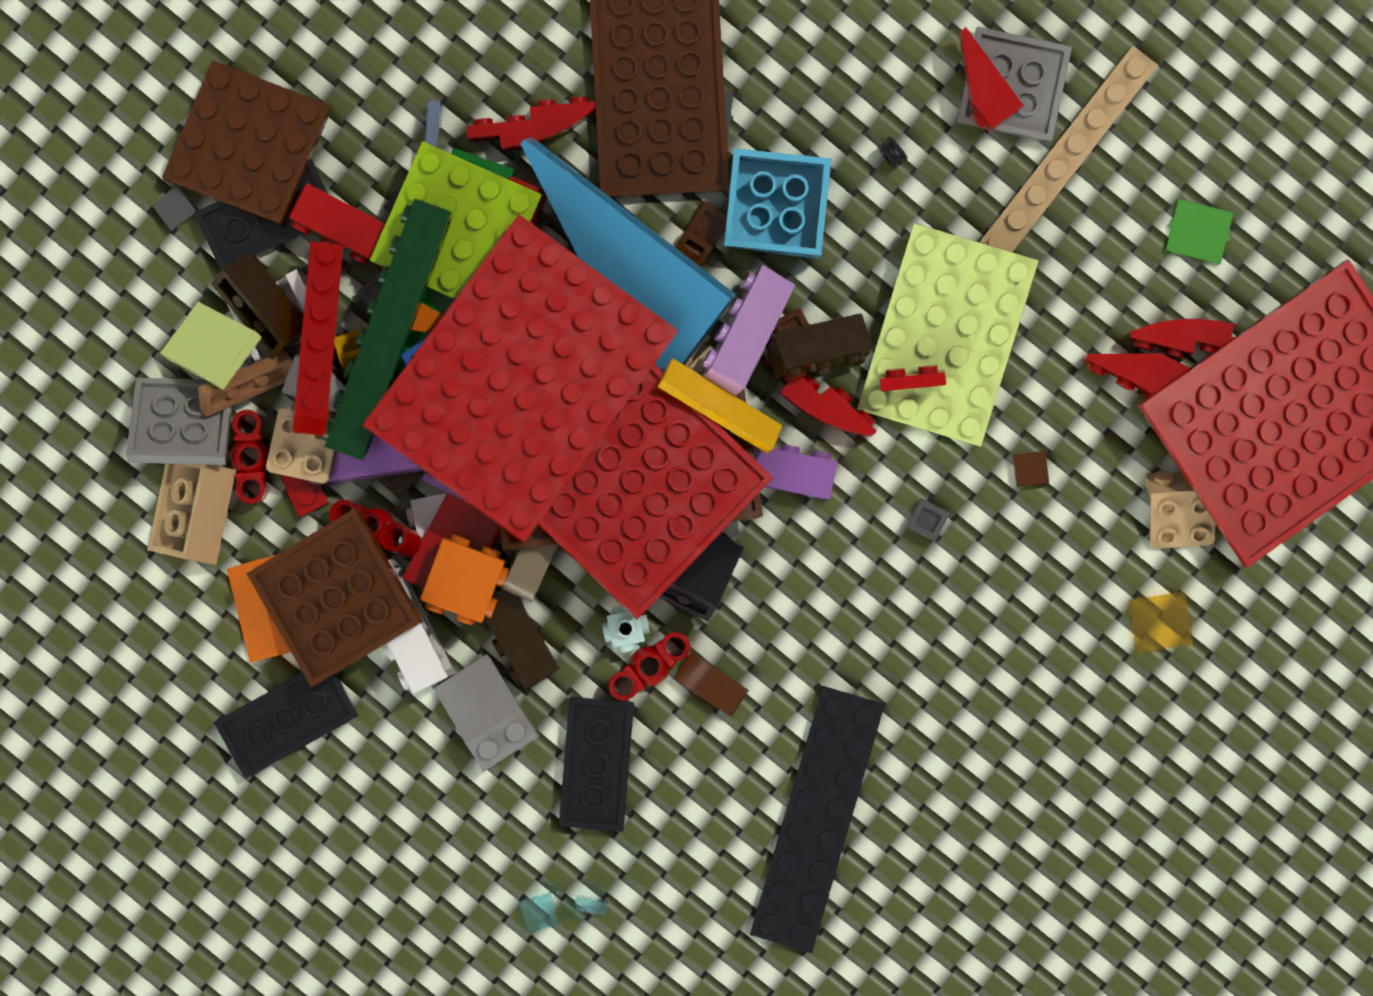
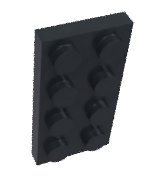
M312 158L283 226L219 201L194 212L220 270L249 251L254 257H257L305 235V233L291 227L294 220L288 218L304 184L308 183L328 194Z
M301 673L213 723L244 779L360 715L337 674L311 687L304 674Z
M569 697L559 827L624 831L634 702Z

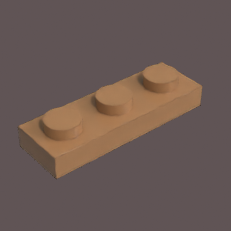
M284 351L274 359L271 356H267L261 361L244 368H239L224 389L210 382L198 387L200 409L208 417L284 384L292 365L291 357Z

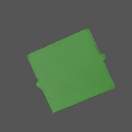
M1178 199L1173 221L1168 224V227L1171 229L1165 251L1220 265L1226 242L1230 241L1228 233L1233 212Z

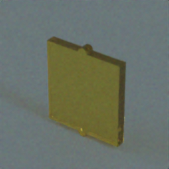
M1185 591L1129 600L1132 620L1129 627L1133 629L1137 653L1193 644L1190 626L1192 616L1188 613Z

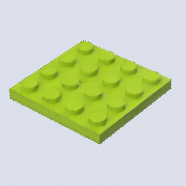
M422 141L370 261L382 267L390 266L393 255L389 254L390 246L395 235L401 236L405 225L400 223L406 204L412 206L414 198L451 211L453 218L428 287L456 299L518 214L531 222L542 194Z

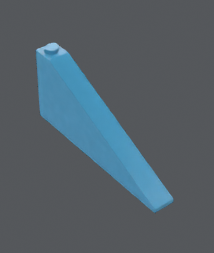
M533 137L524 139L521 146L578 258L679 330L655 363L663 372L672 358L686 365L737 295Z

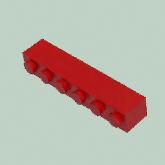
M311 241L292 433L325 436L343 255V245L314 241Z

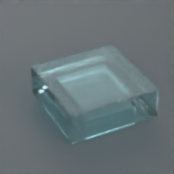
M551 892L519 901L528 933L559 924Z
M577 894L574 909L605 915L607 914L609 900Z

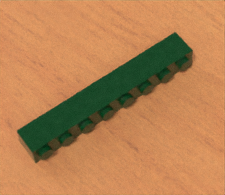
M415 198L412 206L406 204L400 223L405 224L401 236H394L390 246L389 254H392L393 258L390 266H384L381 271L378 285H381L382 288L379 297H372L369 304L367 316H370L371 319L367 329L361 328L355 346L360 349L356 360L350 359L344 377L348 378L345 391L339 390L336 395L333 408L337 409V413L333 422H327L325 436H322V439L326 440L324 447L365 461L374 434L364 428L363 424L393 384L401 362V355L406 348L452 221L453 213L451 211Z

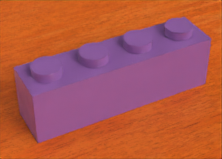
M374 435L365 461L336 451L329 481L325 484L311 482L318 485H333L424 470Z
M781 444L780 449L773 448L767 454L753 445L755 460L773 477L765 486L766 488L830 500L838 462L831 460L832 454L813 450L812 456L799 454L800 447Z

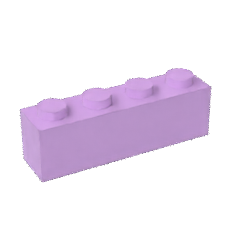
M764 265L754 274L749 272L741 283L740 289L743 290L740 299L736 297L728 309L727 314L731 316L728 323H723L715 335L714 340L718 341L715 349H710L702 361L701 365L705 369L701 376L736 397L746 387L795 284Z

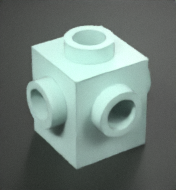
M623 606L612 608L613 614L607 615L608 622L602 623L605 642L612 641L613 648L620 647L621 653L640 649L639 643L645 642L644 635L650 634L647 615H641L636 620ZM624 622H628L632 626V632L628 635H623L619 630L620 625Z

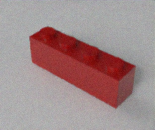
M308 183L304 184L288 215V218L294 220L291 227L309 235L311 230L323 235L320 242L343 245L352 250L349 255L350 257L365 265L370 260L385 227V223ZM380 266L378 271L381 272L383 267Z

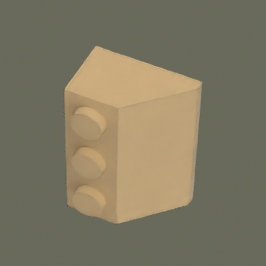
M165 463L147 550L216 565L218 554L221 550L223 530L228 517L227 511L234 488L236 470L211 464Z

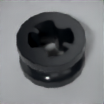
M891 137L887 138L886 145L880 144L877 147L884 159L894 169L898 167L899 161L905 162L908 159L902 148Z

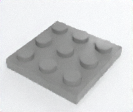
M977 27L975 40L1024 105L1018 113L993 131L1051 143L1072 46ZM965 79L956 123L978 127L970 115L973 109L970 107Z
M136 378L126 451L127 463L226 465L232 406L206 417L200 409L198 387L208 382L204 379Z

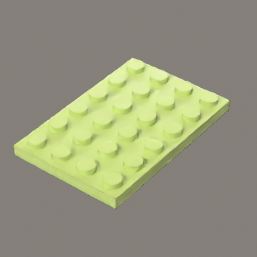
M914 223L857 410L863 409L867 413L981 447L1039 261ZM938 365V370L945 371L946 385L881 392L879 376L886 375L885 370L905 368V373L918 372L919 366Z

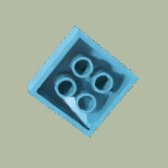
M734 148L724 246L820 259L831 158Z

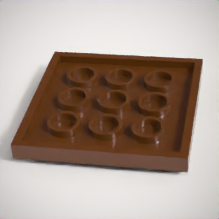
M212 60L162 178L172 184L283 226L332 111V107L324 102Z
M358 508L349 511L246 573L311 687L423 623Z

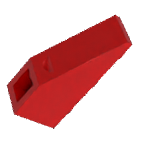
M1162 353L1087 354L1082 359V361L1088 363L1087 369L1102 377L1108 373L1117 378L1116 384L1132 392L1134 388L1145 392V399L1190 369Z

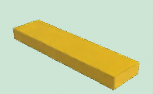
M674 358L668 362L657 387L769 454L774 448L783 425Z

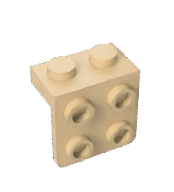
M292 404L291 410L279 408L266 464L267 470L271 473L317 483H327L330 479L336 451L324 447L326 440H323L322 436L292 433L294 404ZM328 412L327 422H333L336 413Z
M1158 471L1146 474L1145 484L1150 499L1151 546L1159 549L1212 545L1215 541V522L1183 473Z

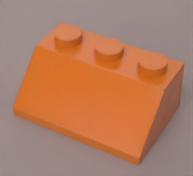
M274 556L227 569L250 663L291 653L246 574Z

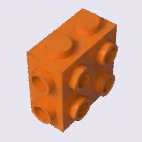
M452 534L451 539L447 537L442 539L420 600L426 602L425 608L439 614H444L445 610L457 614L456 620L474 626L476 621L482 623L485 616L492 617L498 601L492 598L496 585L503 587L509 569L504 567L506 559L500 558L501 551L483 545L481 550L469 546L471 540Z

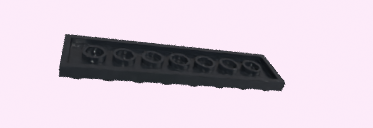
M822 685L750 930L751 936L809 953L813 952L884 710V703Z

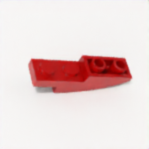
M588 97L569 98V103L556 104V100L537 101V106L530 107L531 120H525L524 115L505 117L506 122L493 123L492 118L473 120L474 125H466L467 138L469 142L500 140L502 152L523 149L521 146L522 141L530 137L543 144L562 136L586 121L596 112L595 101L588 102Z
M1208 319L1169 320L1128 333L1127 340L1134 341L1133 347L1152 351L1154 346L1166 349L1165 355L1184 359V355L1194 354L1196 344L1200 345V351L1212 354L1234 338L1232 337V332L1235 324Z
M767 357L765 362L772 368L769 357ZM808 374L795 381H789L788 377L783 378L787 384L779 394L806 415L832 428L855 435L872 437L877 432L872 427L876 423L875 420L863 409L858 413L849 404L852 398L840 387L834 390L830 386L820 395L817 392L820 388L819 384Z

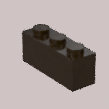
M250 251L222 269L211 283L245 326L256 331L262 337L259 342L273 359L301 340L303 313L296 308L286 296L283 288L276 284L266 272L263 264L256 260Z
M862 313L775 332L765 346L776 380L788 377L789 381L801 379L807 373L817 371L818 374H825L835 370L836 366L846 364L849 368L861 365L874 349Z
M503 589L493 594L492 598L498 600L491 618L485 616L481 625L484 629L491 628L496 637L491 642L500 657L506 655L512 667L508 668V672L515 684L518 686L522 683L527 688L560 669L520 597Z

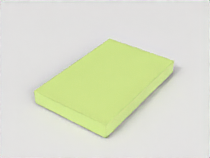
M197 302L160 354L169 361L224 389L262 337L256 331Z

